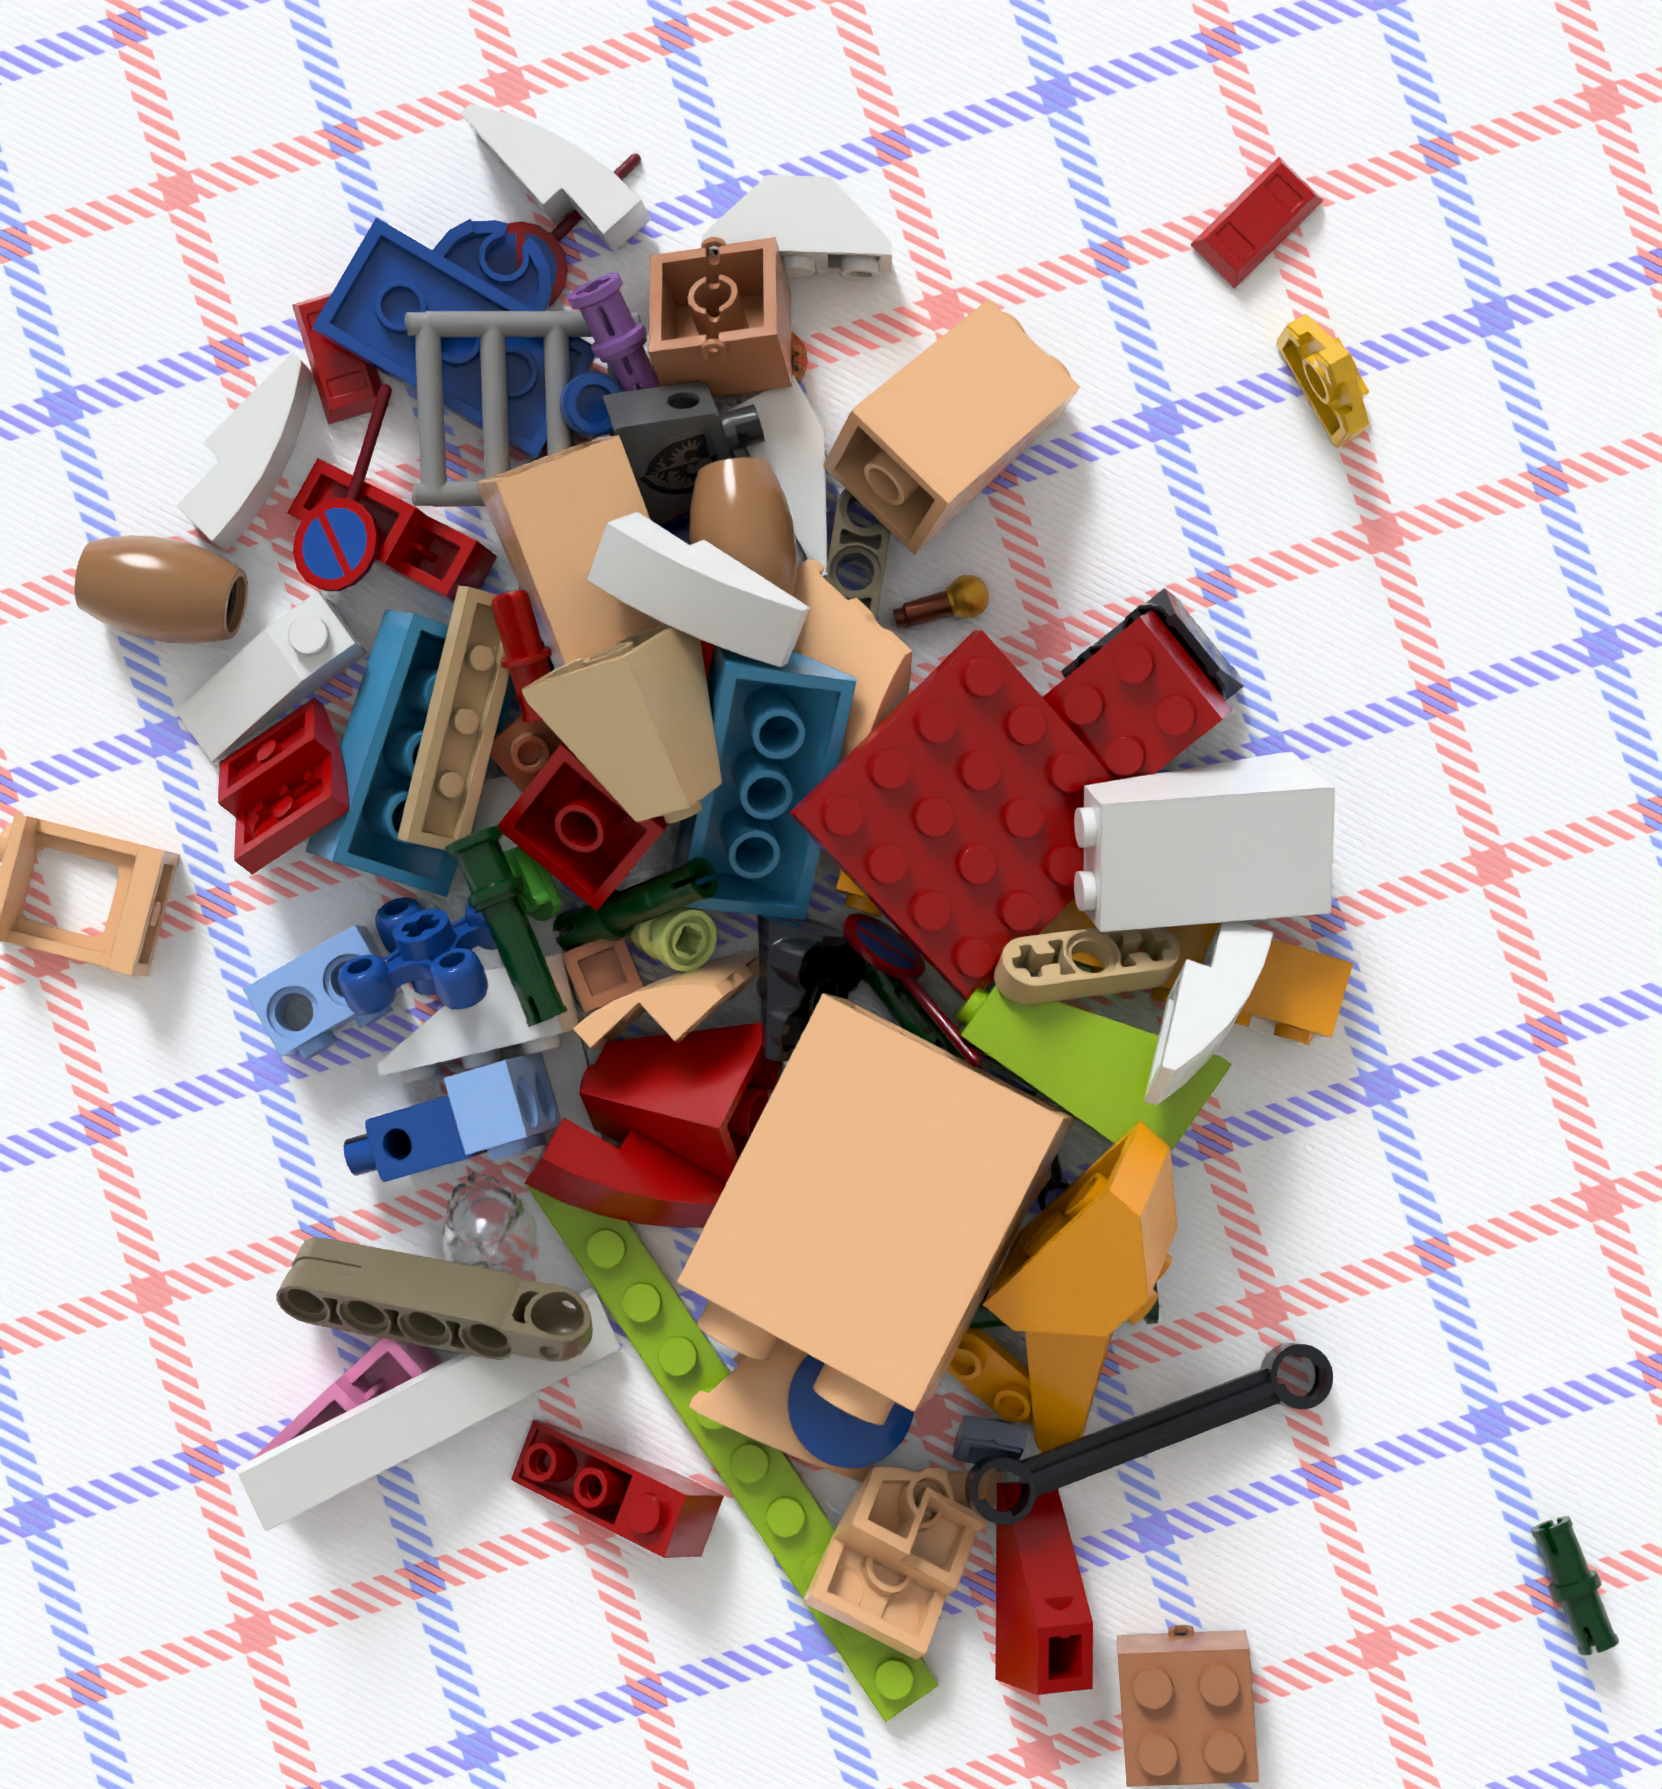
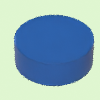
M601 372L581 374L570 380L562 391L560 397L562 419L570 430L580 436L597 438L607 435L613 431L603 396L624 391L619 383L607 374Z

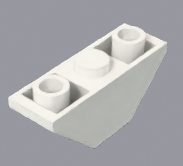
M766 175L701 235V244L709 237L721 238L726 244L776 237L786 276L791 278L811 277L815 275V270H841V276L844 278L871 280L877 278L879 272H891L893 242L832 177ZM712 246L708 248L710 255L719 254L718 247Z

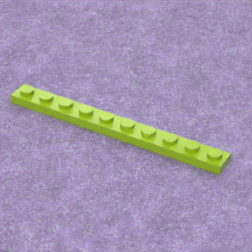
M526 1186L804 1600L811 1580L836 1527L786 1453L717 1423L689 1407L692 1398L700 1390L710 1393L731 1371L706 1333L697 1326L698 1321L631 1222L583 1210L563 1203L530 1186ZM807 1605L885 1722L939 1686L938 1679L923 1657L915 1660Z

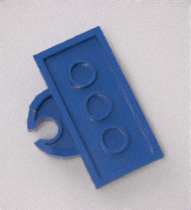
M376 217L312 328L318 335L417 392L415 336H408L404 323L407 312L547 311L552 298L550 265H548L539 245L529 237L522 245L523 261L516 272L509 275H500L493 272L485 260L487 253L492 247L505 242L509 230V225L505 222L497 220L472 221L469 219L448 230L435 248L431 250ZM441 337L444 408L483 431L479 337ZM505 337L509 446L535 461L539 458L547 444L543 337ZM569 337L570 380L587 373L596 359L591 349L592 344L580 337Z

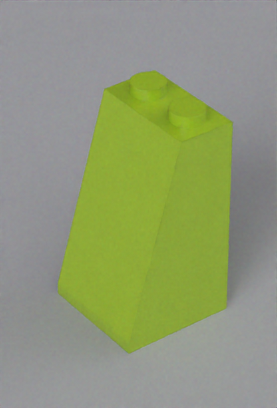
M995 982L990 983L986 990L977 987L969 1000H963L953 1015L955 1019L962 1023L958 1029L961 1033L960 1036L966 1039L977 1051L1061 1110L1074 1116L1077 1121L1111 1145H1114L1133 1126L1141 1121L1167 1143L1172 1152L1232 1066L1223 1057L1213 1054L1181 1088L1158 1105L1144 1102V1097L1159 1035L1059 1001L1032 1005L1019 1004L1006 998L999 991Z

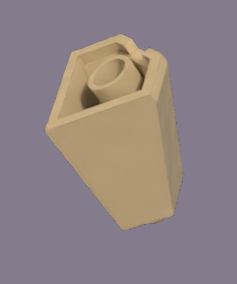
M662 624L624 638L617 642L618 645L598 652L585 660L579 658L560 666L521 689L526 702L636 822L662 815L667 824L689 818L703 809L700 800L722 784L701 641L694 636L667 624Z

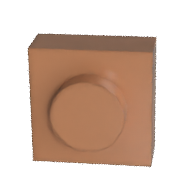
M625 937L614 941L599 939L596 942L586 943L562 953L564 964L585 1013L601 1008L618 998L645 987Z

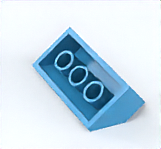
M385 610L340 745L347 777L350 811L310 836L305 852L447 897L458 866L457 859L448 857L446 850L397 839L449 626L415 613ZM509 675L495 736L503 729L515 692L511 675ZM489 757L488 766H487V770H486V774H485V778H484L482 790H483V787H484V784H485V781H486V778H487V775H488V772H489V768H490V765H491V762H492V758H491V757Z
M714 645L707 687L722 784L700 800L703 806L700 812L680 821L672 869L682 866L696 857L704 858L713 866L716 873L701 878L696 883L701 885L718 879V890L713 897L699 900L684 907L752 915L760 914L798 920L806 919L821 847L789 813L839 764L856 686L854 676L795 651H792L788 664L778 667Z

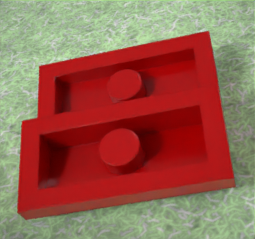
M315 697L220 761L218 804L236 818L234 861L251 875L350 811L347 777L339 744L324 705Z

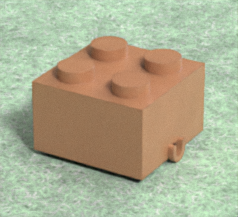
M709 237L702 242L701 248L650 255L648 353L660 387L701 381L707 383L712 397L792 386L791 296L776 237L726 244L723 239L718 237ZM712 246L718 247L719 254L710 255L708 248Z
M1174 1625L1168 1627V1633L1117 1635L1126 1787L1259 1782L1250 1648L1246 1630L1194 1632V1627L1191 1625ZM1176 1633H1187V1635H1184V1636H1177V1635H1175V1634H1176Z

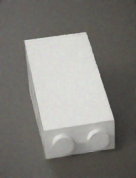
M1293 752L1275 753L1085 785L1084 807L1077 808L1074 817L1076 841L1080 848H1084V871H1077L1074 879L1077 907L1080 911L1086 913L1100 932L1330 914L1335 786Z

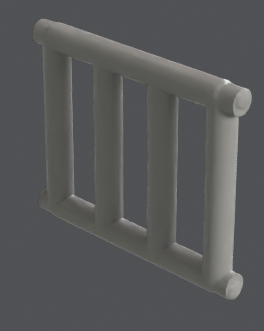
M580 311L407 312L405 314L404 323L408 336H415L421 483H414V490L412 491V503L414 506H485L476 482L482 480L447 481L441 337H479L485 479L510 470L505 337H543L547 456L573 446L572 430L567 427L560 413V397L564 387L570 381L569 337H592ZM630 312L635 322H641L638 312ZM607 362L608 375L617 381L609 363Z

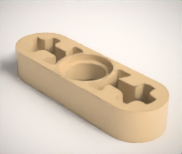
M1165 927L1100 932L1097 928L1019 937L1011 940L1003 949L994 972V980L997 988L1006 998L1024 1005L1156 988L1168 980L1180 956V945L1175 935ZM1137 949L1143 950V952L1135 953ZM1075 953L1091 954L1102 963L1104 971L1099 973L1085 972L1075 965L1071 955ZM1157 957L1158 960H1157V961H1152L1151 958ZM1052 959L1055 960V964H1050ZM1017 964H1022L1024 968L1016 969ZM1030 973H1039L1037 977H1031Z

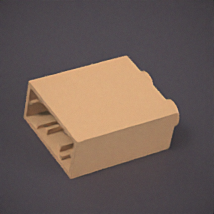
M822 994L677 1280V1283L709 1300L697 1326L721 1344L757 1360L767 1361L778 1339L820 1360L824 1365L813 1385L814 1391L829 1403L864 1421L884 1425L895 1402L915 1412L933 1398L1075 1117L979 1067H972L967 1061L845 998Z

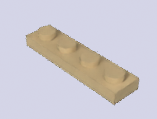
M458 586L397 839L445 850L447 845L470 835L472 832L510 675L509 668H502L500 660L506 657L491 606L492 599L497 596L496 594L468 586Z

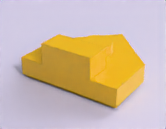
M1305 314L1285 326L1276 340V345L1334 447L1340 448L1358 438L1370 425L1363 399L1370 391L1359 374L1354 359L1343 346L1339 337L1334 339L1311 317Z

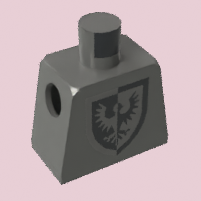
M701 381L603 396L613 435L620 436L650 520L657 525H661L690 511L697 473L702 467L713 462L731 459L729 453L731 451L765 441L754 404L719 415L707 383Z

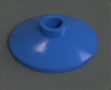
M808 1354L796 1369L788 1393L789 1420L799 1442L817 1459L841 1468L866 1467L889 1456L907 1435L914 1412L895 1402L884 1425H877L839 1409L814 1391L813 1385L824 1363Z

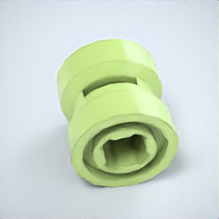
M681 907L634 926L631 932V939L635 947L645 955L660 960L674 970L688 972L698 969L709 960L716 946L717 932L712 918L697 908Z

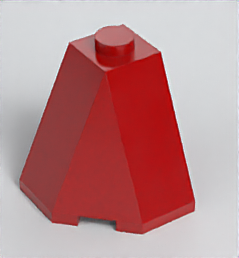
M761 1023L692 1031L680 1043L675 1042L668 1034L606 1042L595 1064H591L585 1070L581 1079L579 1094L594 1130L621 1143L632 1129L727 1183L769 1101L767 1088L774 1090L781 1077L783 1062L767 1059L763 1055Z

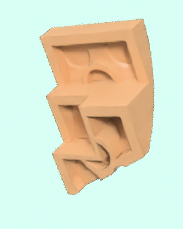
M810 558L801 562L797 570L794 598L810 607V610L793 651L852 675L856 679L839 760L840 763L909 695L913 651L891 630L880 626L875 620L873 613L858 598L847 600L821 575L825 567L819 561Z
M759 950L708 960L698 969L673 973L610 1002L591 1013L572 1029L590 1048L603 1050L606 1042L614 1041L647 1011L675 1042L680 1043L726 999L731 1001L760 974Z
M778 1339L767 1361L757 1360L741 1353L737 1354L733 1360L738 1366L710 1393L700 1390L689 1404V1407L697 1413L732 1430L813 1465L859 1482H863L868 1472L876 1465L875 1463L861 1468L836 1467L814 1457L799 1442L789 1420L788 1393L796 1369L808 1354L781 1339Z
M903 1467L872 1468L839 1522L811 1580L803 1603L915 1660L925 1656L946 1597L957 1590L976 1534L979 1530L986 1527L989 1522L977 1515L967 1502L965 1481L969 1472L947 1471V1468H925L922 1471H907ZM995 1468L989 1469L983 1475L978 1488L979 1499H986L992 1508H994L997 1499V1483H1002L1006 1474L1004 1471L997 1473Z

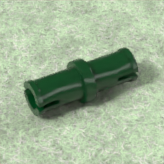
M1558 1517V1524L1554 1525L1551 1519L1534 1526L1531 1529L1532 1536L1536 1539L1552 1579V1583L1548 1585L1550 1595L1553 1601L1561 1602L1577 1642L1579 1654L1592 1655L1593 1646H1596L1598 1653L1616 1646L1619 1643L1618 1635L1613 1630L1597 1590L1602 1585L1597 1570H1590L1572 1527L1571 1517Z

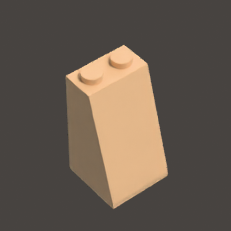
M988 299L851 410L823 467L916 555L1063 414L1080 389V386L1071 378L1068 369L1061 361L1055 357L1048 356L1025 334L1024 328L1014 316L1002 312Z
M619 435L593 438L476 482L480 496L521 590H525L529 594L539 633L545 646L551 648L552 655L550 658L555 669L579 658L585 660L598 652L618 645L617 642L624 638L664 624L587 581L608 522L635 512H639L650 519Z

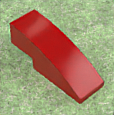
M317 458L287 513L295 519L302 521L303 517L317 504L330 498H346L353 475ZM364 481L358 503L366 506L374 516L380 534L378 555L374 563L453 605L458 586H468L480 590L498 556L477 540L427 516L417 507Z
M564 1117L544 1145L524 1184L563 1203L601 1216L642 1225L676 1228L705 1227L726 1185L724 1181L632 1129L619 1146L615 1147Z

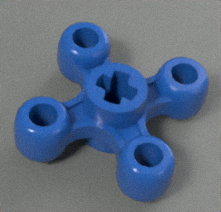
M401 897L382 905L377 910L375 916V925L385 949L391 954L385 958L371 954L358 956L345 963L340 968L338 974V983L350 1010L358 1015L366 1016L383 1011L394 1002L396 989L411 982L416 993L428 996L438 995L444 1006L453 1010H461L472 1007L482 1001L488 991V979L483 965L472 949L479 946L485 950H495L497 947L482 912L476 914L474 908L470 909L468 903L465 909V916L451 923L445 911L440 909L423 910L422 905L416 899Z

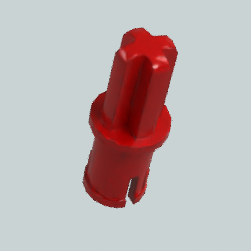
M525 590L507 591L497 595L492 599L491 603L506 657L500 660L502 668H509L522 713V722L541 721L542 718L526 702L521 689L550 672L547 658L552 655V651L549 646H543L529 594Z

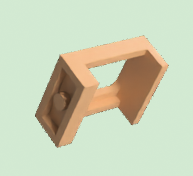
M15 813L12 825H6L0 834V862H2L0 867V942H8L107 967V970L131 976H148L180 854ZM53 848L109 862L116 866L119 877L106 927L100 935L93 937L30 921L26 918L23 906L36 857L42 849Z

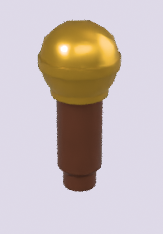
M961 575L949 586L945 587V591L905 602L902 607L893 609L897 627L906 625L914 627L950 615L962 618H976L988 607L989 590L979 577Z

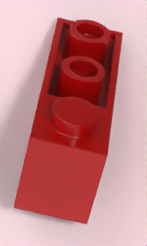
M540 1420L532 1421L511 1480L663 1558L702 1557L724 1495L675 1471Z
M1020 1481L997 1483L996 1510L1006 1512L1017 1504L1021 1496ZM1058 1489L1036 1497L1031 1511L1019 1522L1010 1525L996 1524L995 1680L1036 1695L1093 1689V1620Z

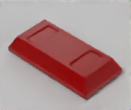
M1279 156L1190 246L1235 289L1323 202V199Z
M332 292L292 304L328 425L372 412L379 389L382 386L378 369L313 331L312 326Z

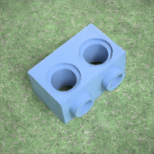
M353 925L243 988L246 997L280 1056H290L299 1052L303 1060L312 1058L338 1042L333 1034L336 1030L354 1020L361 1029L394 1010L390 1005L376 1014L358 1015L350 1010L340 989L338 974L340 968L353 958L367 954L384 958L366 926ZM401 987L396 989V996L403 993ZM297 994L307 997L313 1007L312 1020L302 1030H296L290 1026L285 1016V1008L288 1001Z
M542 1052L506 1059L444 1078L465 1155L487 1149L490 1161L528 1151L529 1149L545 1145L546 1140L543 1132L556 1128L561 1122Z

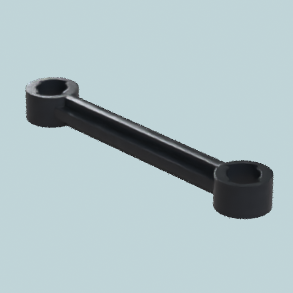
M1298 1343L1280 1344L1266 1354L1260 1369L1021 1461H1016L1002 1455H992L979 1460L973 1465L966 1477L965 1496L967 1502L977 1515L989 1522L998 1525L1014 1524L1028 1515L1035 1503L1036 1497L1276 1404L1294 1409H1310L1319 1405L1326 1399L1332 1388L1333 1370L1325 1354L1311 1345ZM1290 1353L1294 1358H1309L1314 1366V1385L1305 1396L1294 1395L1286 1388L1285 1384H1278L1277 1382L1278 1367L1281 1361ZM992 1467L995 1468L997 1473L1007 1471L1015 1474L1021 1482V1496L1017 1504L1006 1512L995 1510L986 1499H979L978 1488L980 1480Z

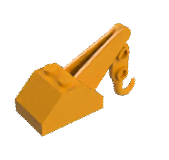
M1139 1121L1018 1232L983 1305L1013 1331H1025L1028 1369L979 1328L967 1329L947 1369L953 1377L966 1386L1001 1418L1009 1422L1032 1425L1034 1427V1440L1041 1452L1084 1436L1114 1330L1126 1320L1132 1325L1138 1323L1151 1310L1158 1299V1293L1153 1288L1172 1263L1173 1257L1168 1254V1251L1178 1228L1171 1150L1167 1143Z

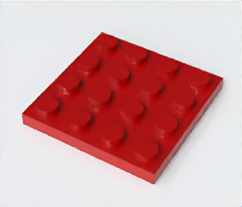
M974 630L789 814L963 1000L968 1001L977 987L984 990L994 980V972L1003 949L1011 940L1019 937L1039 935L1075 898V874L1077 871H1084V848L1078 846L1075 836V811L1077 808L1084 807L1085 785L1115 781L1116 779L983 630Z

